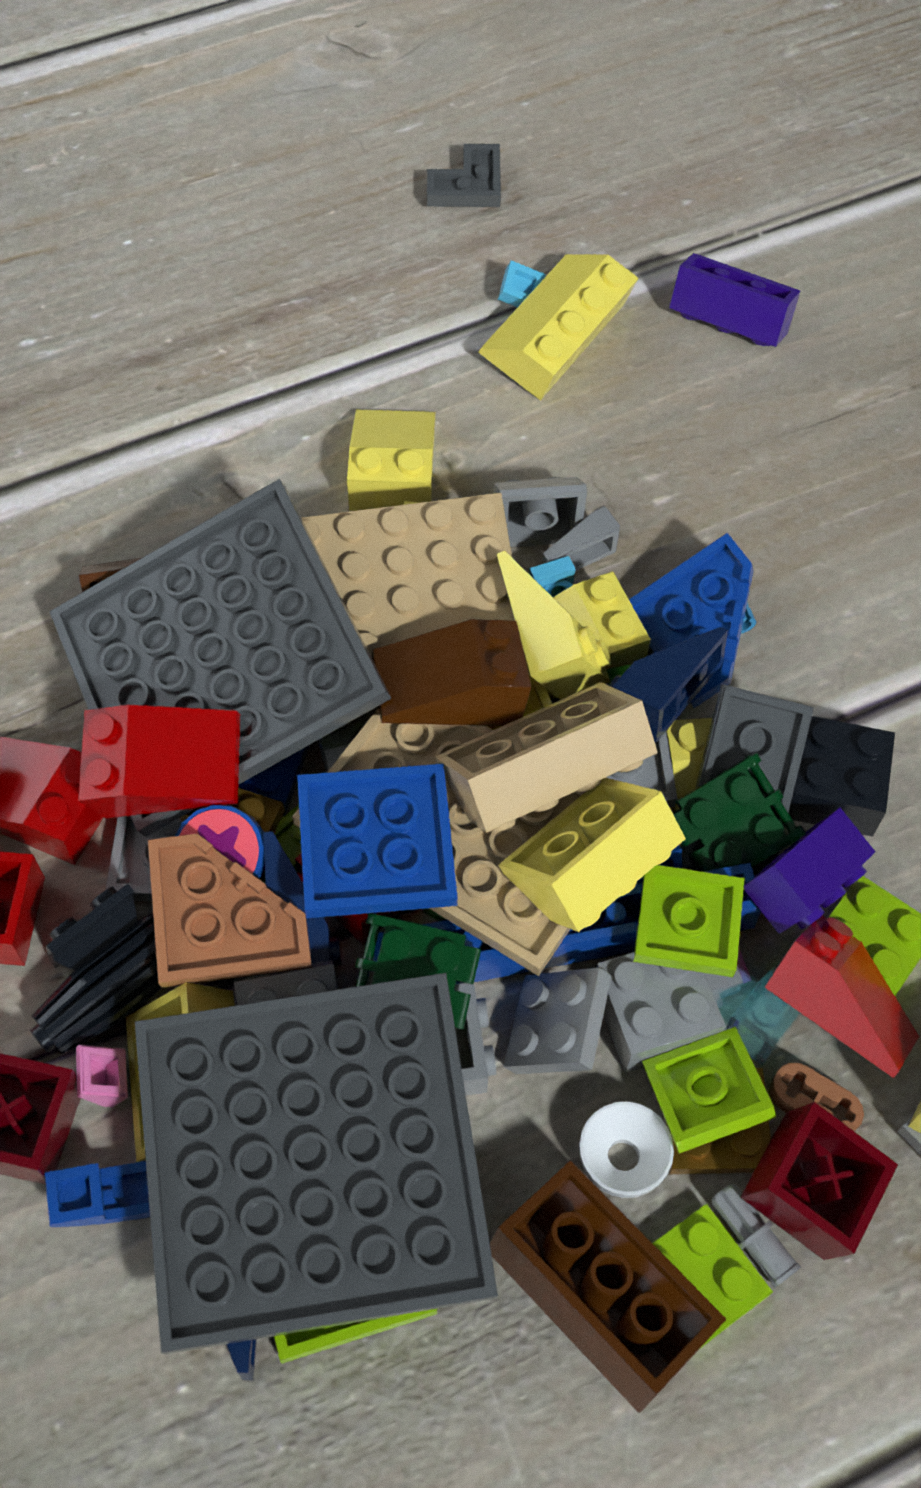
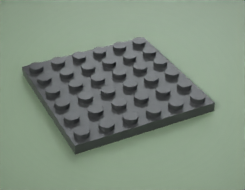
M280 479L49 611L88 710L121 705H146L238 711L240 713L238 785L391 699L287 488ZM196 808L132 815L131 817L137 832L147 837Z
M446 973L135 1021L162 1354L498 1298Z

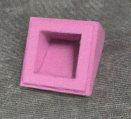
M78 1045L76 1047L77 1097L103 1107H114L128 1098L126 1049Z

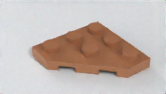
M198 834L148 840L158 983L161 988L180 986L185 982L194 984L312 967L307 918L304 912L269 890L265 883L238 863L230 861L214 849L211 843Z

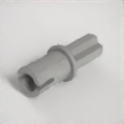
M730 1184L713 1197L712 1204L741 1241L738 1246L741 1250L743 1248L747 1249L775 1288L799 1270L801 1266L798 1262L796 1263L770 1229L774 1224L771 1221L765 1223L758 1212L740 1198L742 1192L738 1186Z

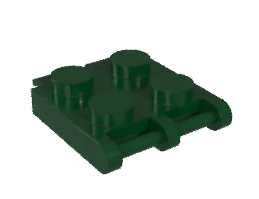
M757 752L675 801L679 810L674 812L673 815L686 838L682 845L687 846L697 839L701 843L700 847L688 854L698 871L704 872L750 863L751 867H754L806 834L801 825L796 827L781 802L784 796L780 789H773L758 763L762 760ZM748 769H751V771L753 772L754 776L756 777L757 781L759 782L760 786L765 792V796L762 795L756 780L751 777L750 773L748 772ZM773 805L788 832L785 833L782 823L776 818L770 806Z
M368 913L366 923L370 924L363 958H357L355 968L360 969L356 987L367 985L370 971L374 972L372 984L446 973L455 1028L464 1029L471 994L455 991L454 987L456 981L474 984L481 949L465 946L466 935ZM380 927H383L385 930L377 962L372 961Z

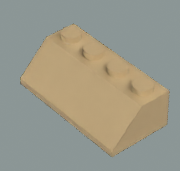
M600 682L435 756L437 764H444L445 779L468 819L487 833L489 831L498 832L506 830L516 823L517 818L532 811L541 812L551 809L559 803L560 798L575 791L584 792L594 789L600 785L601 779L616 772H628L637 769L643 764L644 759L657 754L658 751L642 700Z

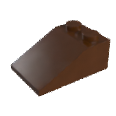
M470 619L382 646L372 651V660L391 696L390 700L379 705L381 723L504 726L523 717L532 686L517 621Z

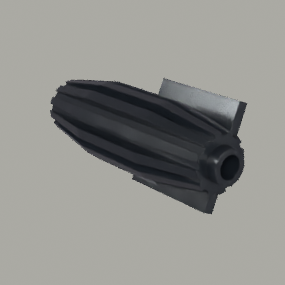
M126 884L118 891L114 886L109 887L90 903L93 909L78 922L74 917H70L49 934V937L53 940L46 945L49 962L54 968L62 965L73 970V972L32 1014V1018L37 1024L29 1031L47 1053L51 1052L54 1048L62 1055L69 1052L78 1045L117 1025L162 989L158 983L153 913L140 920L137 919L133 900L134 890L129 884Z

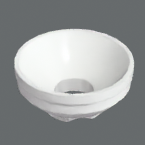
M615 1102L603 1106L588 1119L581 1133L579 1152L586 1175L600 1190L616 1197L636 1198L649 1193L666 1178L673 1162L674 1147L668 1127L654 1111L638 1103ZM618 1143L630 1145L638 1155V1164L628 1171L616 1169L609 1161V1149Z

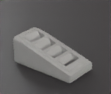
M603 505L543 553L542 564L569 556L575 569L579 570L607 557L617 550L620 525L606 506Z

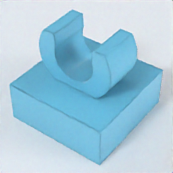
M569 556L529 568V574L552 597L571 587L574 583L576 569Z

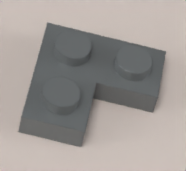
M464 144L463 169H427V206L500 207V144Z

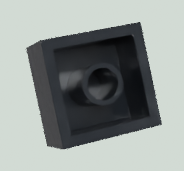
M812 716L788 812L792 820L815 825L841 807L862 835L873 837L887 810L895 732Z

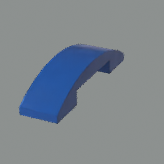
M146 1161L101 1169L99 1164L95 1163L45 1172L50 1227L88 1226L150 1217Z

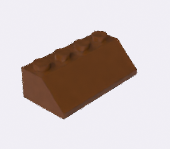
M571 1160L497 1228L490 1242L491 1255L639 1414L727 1320Z

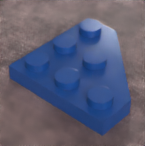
M728 533L629 599L651 639L649 649L653 654L718 627L728 630L724 662L690 702L693 708H696L717 694L720 685L731 684L754 572L753 565Z

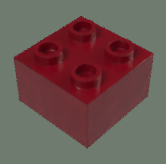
M0 1053V1175L46 1185L45 1172L57 1170L81 1099L77 1097V1075L73 1069Z
M812 1102L785 1113L740 1198L821 1259L828 1260L855 1254L899 1164L816 1102Z

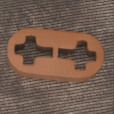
M788 1063L781 1066L771 1080L769 1087L770 1097L773 1103L785 1113L816 1102L833 1115L829 1109L833 1110L839 1104L846 1108L844 1117L847 1120H843L842 1123L854 1132L862 1124L864 1110L860 1100L850 1091L808 1066L800 1063ZM793 1078L802 1082L800 1086L802 1093H798L795 1098L789 1097L786 1094L788 1086L785 1083H790Z

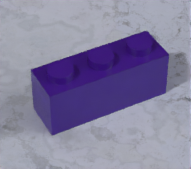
M693 253L679 266L669 308L680 312L686 319L702 320L715 325L722 332L738 333L749 337L757 345L776 347L788 334L801 291Z
M840 807L808 829L803 837L793 842L745 884L744 890L779 934L794 924H797L803 930L825 913L824 908L834 903L846 893L844 888L853 884L867 872L863 864L876 851Z

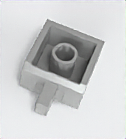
M634 953L596 964V968L600 967L612 975L603 1016L625 1074L644 1068L642 1064L644 1060L724 1031L726 1025L719 1010L724 1005L722 998L739 993L744 983L738 968L734 977L720 976L633 962Z

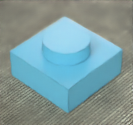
M510 261L505 270L498 300L519 307L545 278L546 274Z

